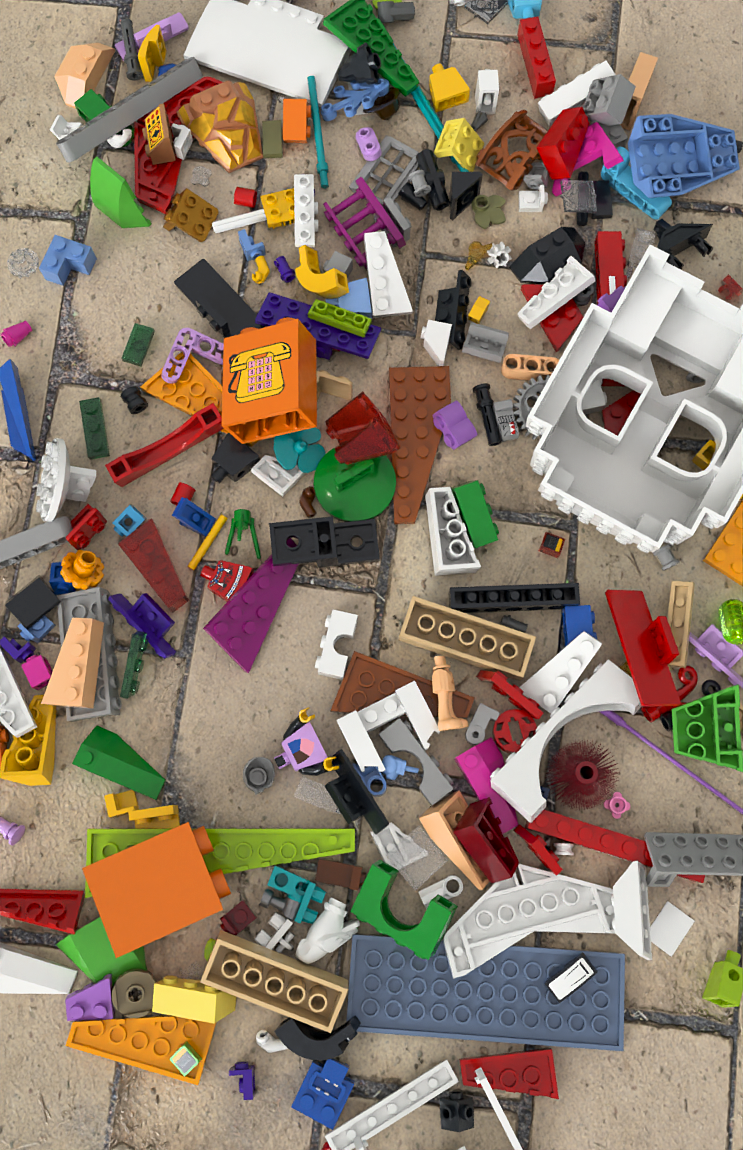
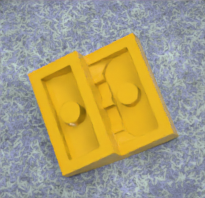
M155 25L149 31L138 52L139 63L146 82L153 80L156 66L164 65L167 50L160 25Z

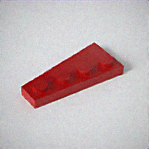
M0 889V916L75 934L85 894L84 891Z
M551 1048L459 1059L462 1084L464 1086L483 1088L481 1083L477 1084L475 1077H477L475 1070L481 1067L492 1090L498 1089L505 1090L506 1092H519L533 1096L540 1095L559 1099Z

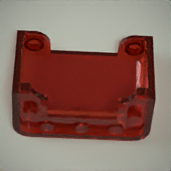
M363 391L325 421L327 434L331 439L336 438L338 440L339 446L335 447L336 453L334 456L341 464L350 465L394 454L401 448L388 421Z

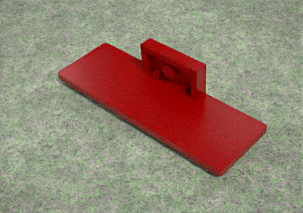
M608 589L605 595L641 705H680L681 702L668 664L679 655V651L667 617L658 616L654 621L652 620L642 591Z

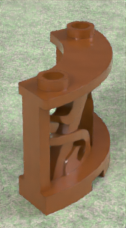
M526 110L516 111L503 124L485 149L482 148L477 155L478 160L475 163L476 166L485 170L506 185L505 187L511 191L519 189L524 181V175H528L532 170L533 166L531 164L534 160H541L536 147L548 132L546 128L528 117ZM512 137H527L526 146L529 153L517 151L509 156L508 139ZM493 155L497 157L493 160V165L499 164L501 161L503 162L496 170L486 164ZM516 158L522 159L521 163H517ZM505 169L510 179H507L500 173Z

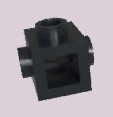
M461 1091L449 1092V1096L440 1098L441 1129L462 1132L474 1128L473 1097L463 1096Z

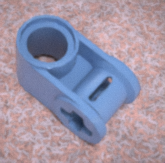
M358 763L352 764L372 796L380 797L385 794L387 784L381 772H379L378 766H368L365 768V772H362ZM374 781H380L383 783V788L379 792H374L371 790V784Z

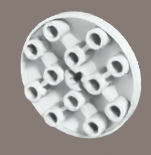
M54 438L52 442H47L45 451L47 455H43L41 460V467H44L41 475V484H38L36 496H40V500L37 501L36 512L40 513L41 519L44 522H52L62 508L65 499L86 502L90 488L93 486L96 478V470L70 466L65 441L60 438Z

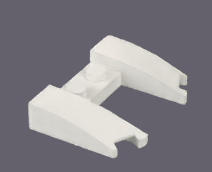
M415 681L395 690L396 693L358 712L355 710L336 720L362 772H365V767L378 766L379 772L386 771L368 732L406 714L425 750L430 747L427 740L433 732L440 733L435 719Z

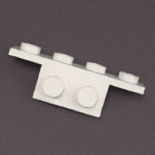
M314 174L294 175L295 247L303 245L315 247V232H318V220H314V214H318V202H314Z

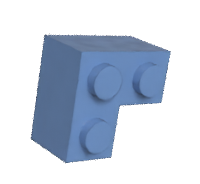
M54 235L39 270L45 280L64 286L71 269L90 275L97 258L92 247Z

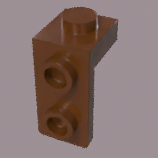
M319 859L315 881L358 891L359 886H362L365 881L366 873L362 872L363 867Z

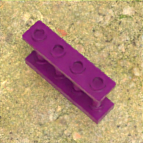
M361 176L355 180L358 188L354 194L332 209L325 202L323 205L326 211L323 213L329 222L333 220L336 226L333 228L338 236L341 237L343 235L345 238L344 244L348 251H354L356 254L354 259L359 267L364 266L367 271L366 253L361 254L356 246L364 241V233L386 229L388 231L387 239L389 245L396 243L399 249H401L406 243L401 232ZM365 198L368 202L366 207L341 224L336 215L359 199L363 200ZM375 213L378 217L376 219L377 222L351 239L346 230L369 214L373 215Z

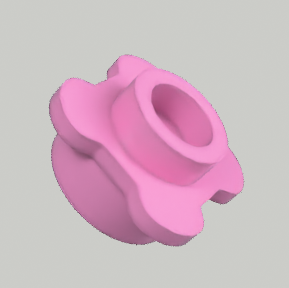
M614 792L613 797L604 802V807L610 810L613 818L618 819L622 813L630 809V803L622 797L620 792Z

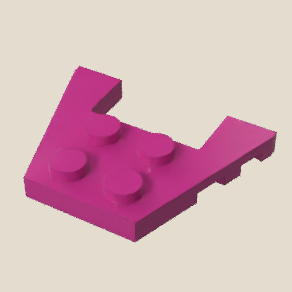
M598 122L588 126L573 171L602 155L604 166L607 169L624 161ZM570 178L554 180L552 193L556 197L564 193L563 191L567 187L568 190L571 188Z

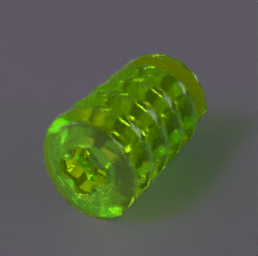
M730 599L721 604L718 615L724 639L731 644L739 645L743 644V602L737 599Z

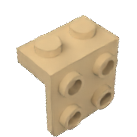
M324 370L316 371L317 402L321 392L352 400L353 383L348 378L343 376L335 377Z

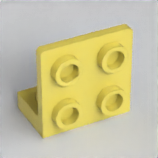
M465 118L449 120L444 125L434 150V155L437 158L453 156L462 168L473 172L476 166L475 163L478 160L477 155L483 148L484 142Z

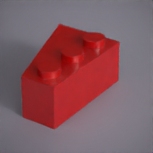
M583 107L562 110L536 147L551 180L571 178L589 126L588 117Z

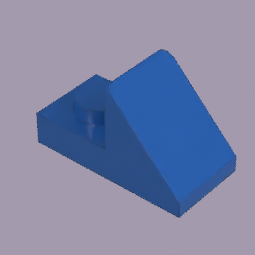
M181 497L172 514L173 517L180 521V525L205 537L216 518Z

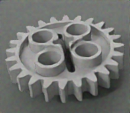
M539 375L537 382L533 377L529 380V384L524 382L522 385L524 389L519 388L517 390L519 395H515L513 398L518 402L513 403V408L517 409L513 414L518 416L516 423L522 424L519 430H527L525 436L530 434L528 427H526V421L532 410L527 400L531 399L536 403L539 397L536 393L541 394L550 378L549 375L544 380ZM533 434L532 440H535L538 436Z

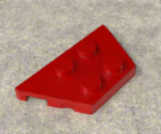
M524 284L520 290L527 302H529L534 295L538 296L542 291L541 287L543 285ZM572 298L540 322L556 352L561 349V346L572 335L584 317Z
M633 390L601 411L604 429L618 436L640 393Z

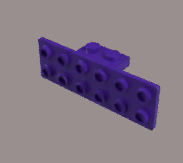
M271 292L268 293L255 318L256 324L265 327L276 325L277 321L282 318L299 319L316 339V357L330 360L332 348L369 359L381 332V327L371 324L363 338L308 318V312L312 305Z

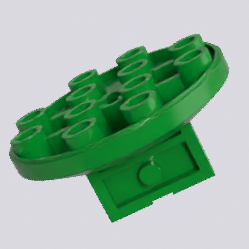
M346 443L333 448L320 460L314 474V490L319 504L328 514L344 522L374 519L390 505L396 489V475L390 460L379 449L364 443Z

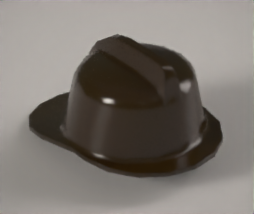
M389 88V92L386 95L377 97L374 106L369 109L363 108V112H375L382 120H389L400 108L398 99L399 89Z

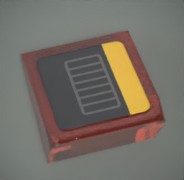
M545 532L538 551L558 558L565 539Z

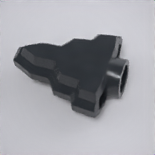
M364 43L357 47V52L351 56L350 62L343 65L337 73L339 81L351 82L356 80L358 83L366 82L368 85L378 83V69L381 68V60L378 54L373 53L368 44Z

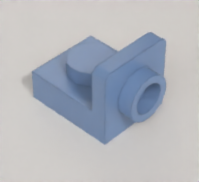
M245 229L238 231L239 242L247 261L266 255L263 242L254 244L252 236H248Z
M45 615L29 629H26L21 623L17 627L22 630L19 634L26 641L30 642L32 640L38 644L56 625Z

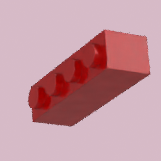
M539 17L521 19L517 34L534 99L541 98L554 92L556 83Z

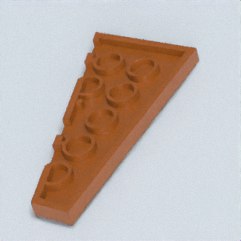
M354 651L330 711L351 713L356 710L358 712L396 693L395 690L413 681L416 682L433 717H438L439 701L438 694L433 693L431 680ZM457 690L453 691L452 707L457 718H468L475 697Z

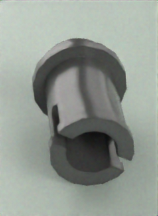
M504 615L500 622L502 626L523 633L526 632L528 624L511 618V615Z

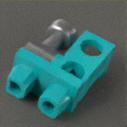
M275 865L267 885L287 893L285 899L273 896L274 892L266 888L259 906L268 908L271 905L281 910L285 917L301 924V921L313 924L318 911L307 906L310 899L322 904L326 891L316 886L315 882Z

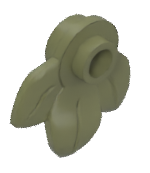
M478 195L472 201V210L475 212L476 223L483 229H487L490 223H504L506 218L501 207L505 204L506 200L499 195H491L489 197Z

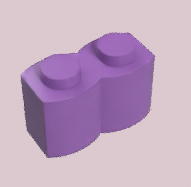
M457 400L432 415L435 427L443 432L444 442L453 450L478 435L474 425L467 418L463 407Z

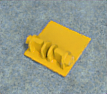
M294 188L260 196L268 228L272 227L275 229L282 226L281 222L286 226V221H289V225H292L291 220L295 223Z

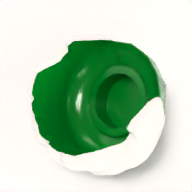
M132 125L127 126L107 139L108 143L115 148L128 146L134 139V128Z

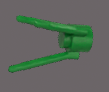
M238 509L234 511V518L231 520V528L225 549L226 555L229 554L235 528L238 529L237 541H241L242 530H246L250 526L257 559H261L254 518H251L249 510Z

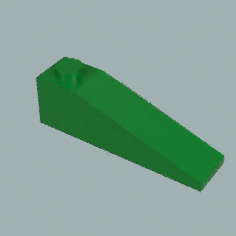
M96 726L82 742L72 762L73 765L155 800L158 799L166 781L133 748L124 742L118 734L100 726Z

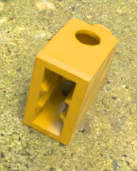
M442 64L434 65L432 68L433 74L429 76V91L434 111L437 113L468 102L470 88L456 68L450 67L444 70Z

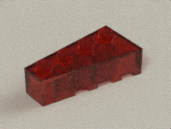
M152 518L118 543L172 613L189 601L159 529Z

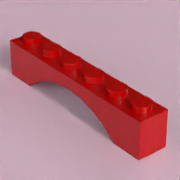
M211 403L196 412L183 425L162 439L109 462L105 466L114 483L124 487L224 429L222 427V414L216 405Z

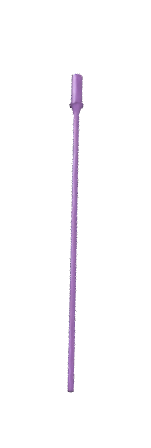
M599 711L614 722L616 726L619 725L626 728L743 814L741 807L627 725L623 717H620L613 711Z

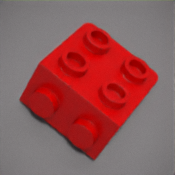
M87 504L70 521L73 530L66 536V540L77 551L84 549L90 544L91 538L105 528L108 521L96 508Z

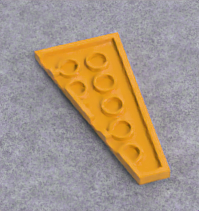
M183 352L179 353L175 359L183 360L185 357ZM189 354L177 382L172 384L165 382L161 375L162 368L140 386L142 391L191 416L211 403H214L222 414L223 386L191 354ZM173 364L171 370L166 371L168 372V377L172 378L175 375L174 371L177 365ZM226 429L220 430L226 434L229 433ZM258 441L249 442V443H245V444H247V445H249V446L252 447V446L255 445Z
M172 1015L74 1021L66 1046L199 1085L216 1023ZM187 1041L202 1060L184 1077L169 1059Z

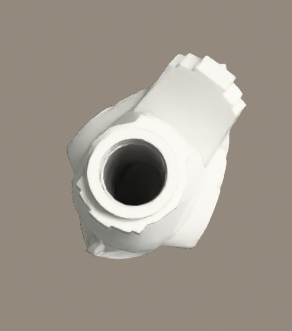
M330 898L329 902L324 903L325 910L310 927L306 939H302L299 942L296 950V956L305 964L313 963L327 953L335 951L347 942L353 934L358 932L356 927L360 926L359 920L353 919L344 923V918L347 915L345 911L346 904L334 898Z

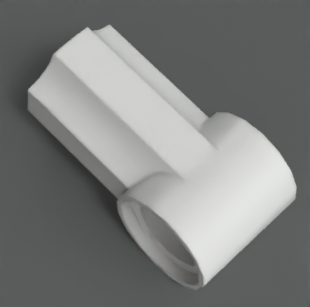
M449 875L418 892L427 909L430 901L438 894L447 900L461 894L463 883L458 876ZM451 879L457 880L459 883V889L456 892H450L446 887L447 882Z

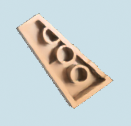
M72 618L41 704L94 708L104 622L92 618Z

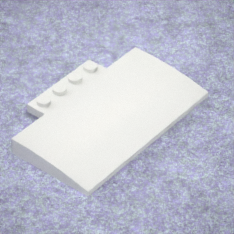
M210 0L184 53V59L195 57L197 64L296 99H307L308 103H310L307 77L315 76L318 106L322 107L338 78L337 73L345 65L351 49L336 35L319 30L323 24L324 15L281 0H250L248 5L235 0Z

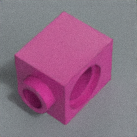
M33 655L26 659V663L21 666L31 688L40 690L48 686L53 671L47 658L42 655Z

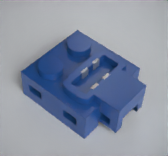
M334 1058L326 1060L324 1064L313 1060L291 1108L333 1130L355 1082L346 1076L349 1065L343 1064Z

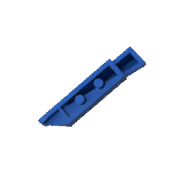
M9 359L0 367V382L3 388L1 392L10 444L14 450L35 461L36 456L24 389L21 387L18 367Z

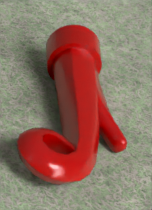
M687 665L686 668H680L678 672L680 681L685 684L677 690L680 701L693 691L698 682L696 670ZM685 672L689 673V680L685 678ZM644 706L641 708L644 717L652 723L660 715L671 711L672 708L677 706Z

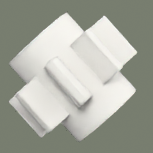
M502 241L496 245L492 243L491 249L487 250L488 255L491 256L487 259L490 264L494 263L496 268L503 265L506 267L508 260L512 259L508 254L511 252L509 246L505 247Z

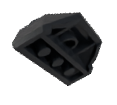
M560 227L529 245L509 268L520 283H550L555 277V272L567 264L566 260L570 256L582 264L585 241L574 227Z

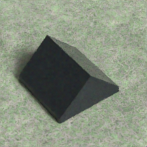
M452 172L449 193L450 219L452 221L472 203L475 197L480 195L483 176L481 172Z
M38 575L7 600L5 606L26 629H29L61 603V601L44 579Z

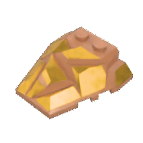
M228 80L193 95L190 98V103L183 105L176 112L181 124L191 130V134L198 140V144L202 148L205 147L228 173L263 159L254 99L245 83L236 82L233 84Z

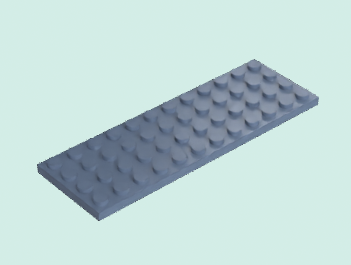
M353 934L346 1022L356 1015L361 1022L356 1030L357 1032L624 1051L625 954L512 945L468 974L453 979L443 940L436 953L427 960L417 957L414 951L408 947L398 945L390 936ZM583 952L598 972L572 995L559 1003L547 988L545 982Z

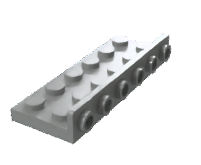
M101 587L57 595L61 601L57 605L61 647L72 618H92L104 622L94 708L66 707L68 722L107 715H120L122 703L118 694L120 682L116 673L118 661L114 652L116 644L112 631L114 619L110 609L111 602L108 600L111 595L108 590Z

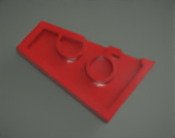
M480 670L476 677L479 680H486L492 683L491 689L505 697L508 695V701L511 704L525 711L532 718L539 720L544 712L538 708L540 705L535 700L527 699L522 695L524 691L514 684L510 685L507 682L508 678L503 673Z

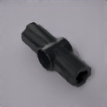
M429 149L422 150L416 155V160L420 170L425 172L424 177L427 185L431 187L428 195L433 210L440 211L450 205L445 189V176L442 169H438L433 151Z

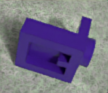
M3 637L0 640V645L19 663L26 662V659L33 656L36 647L30 642H27L22 647L14 638L9 640Z
M236 1062L235 1066L229 1069V1076L243 1075V1078H239V1092L243 1093L244 1100H253L255 1097V1066L249 1065V1062Z

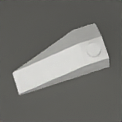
M0 942V993L70 994L78 970Z

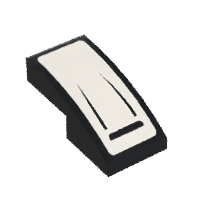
M582 952L567 963L562 970L549 978L545 985L556 1000L561 1003L588 982L598 971Z

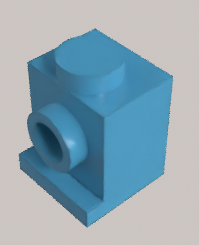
M130 504L112 522L115 525L113 529L120 536L123 537L125 535L129 537L147 518ZM125 519H132V525H126Z

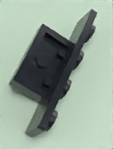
M458 270L456 288L439 290L435 321L452 324L450 343L457 350L463 349V342L465 341L464 332L465 324L467 323L466 314L467 306L469 305V288L471 287V278L463 270Z
M341 749L332 756L336 757V759L332 760V766H339V769L335 770L339 777L328 782L324 787L348 824L364 816L373 832L378 834L389 825V822L354 769L349 758Z

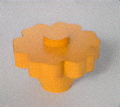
M78 550L76 554L69 552L61 562L62 570L60 573L65 582H72L74 588L87 590L89 586L97 587L104 577L102 572L104 565L101 563V559L96 557L91 551Z

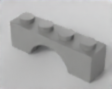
M399 718L379 733V737L391 753L408 752L420 761L423 768V779L418 789L432 806L453 790L451 786L453 781L447 773L442 774L438 769L440 764L433 755L430 757L427 755L419 738H414L411 734L413 729L406 720L402 722Z

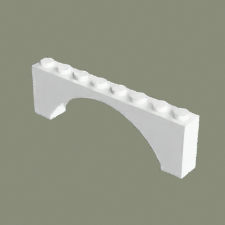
M609 659L604 664L600 663L593 671L594 675L590 679L585 678L579 685L580 689L575 694L573 692L570 693L564 701L565 704L561 708L557 707L551 713L549 721L547 723L542 722L537 727L536 734L532 738H526L520 746L521 749L517 753L513 752L506 759V764L501 769L497 768L490 776L491 788L530 823L546 808L547 800L542 797L539 783V766L543 752L554 734L565 724L582 715L599 711H626L634 715L642 707L633 679Z

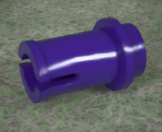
M284 256L276 258L274 264L281 274V280L286 283L295 279V271L290 268Z

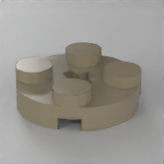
M131 969L117 977L112 989V1003L115 1009L119 1010L124 1016L140 1018L151 1011L153 1007L154 983L157 981L150 971ZM133 988L142 991L138 995V999H134L133 995L129 996V992Z

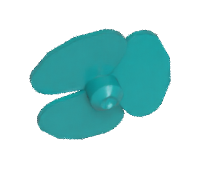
M315 427L275 436L273 449L276 459L286 470H292L296 466L298 459V468L303 473L315 471L318 463L326 454L322 445L313 444L320 440L321 432Z

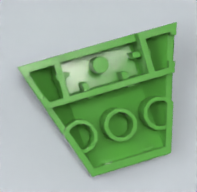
M96 156L92 163L90 176L91 196L94 206L121 228L149 227L152 223L142 215L144 210L134 201L136 196L127 181Z
M739 684L671 709L674 753L743 772V750L741 749Z
M101 917L55 944L94 983L102 980L105 975L112 974V986H114L117 977L128 970H147L144 946L118 958L115 957Z

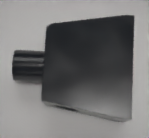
M228 433L212 456L213 464L217 469L210 476L219 484L226 476L237 482L260 461L259 455Z

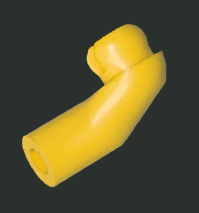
M264 256L255 258L258 271H255L256 274H252V280L257 284L265 282L270 273Z

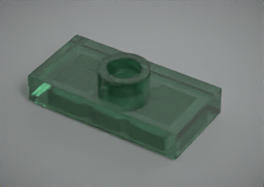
M137 323L134 324L121 358L123 362L142 367L155 333L154 328Z

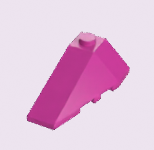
M491 737L457 756L454 760L478 801L490 797L493 803L490 807L495 818L499 817L501 821L499 827L502 834L518 826L515 809L491 788L490 776L497 768L501 769L505 765L503 755Z

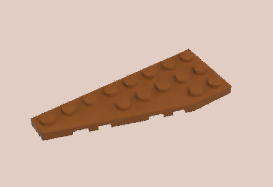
M449 366L389 368L392 466L396 475V489L393 496L394 524H415L442 436V431L437 429L433 423L432 415L451 404Z

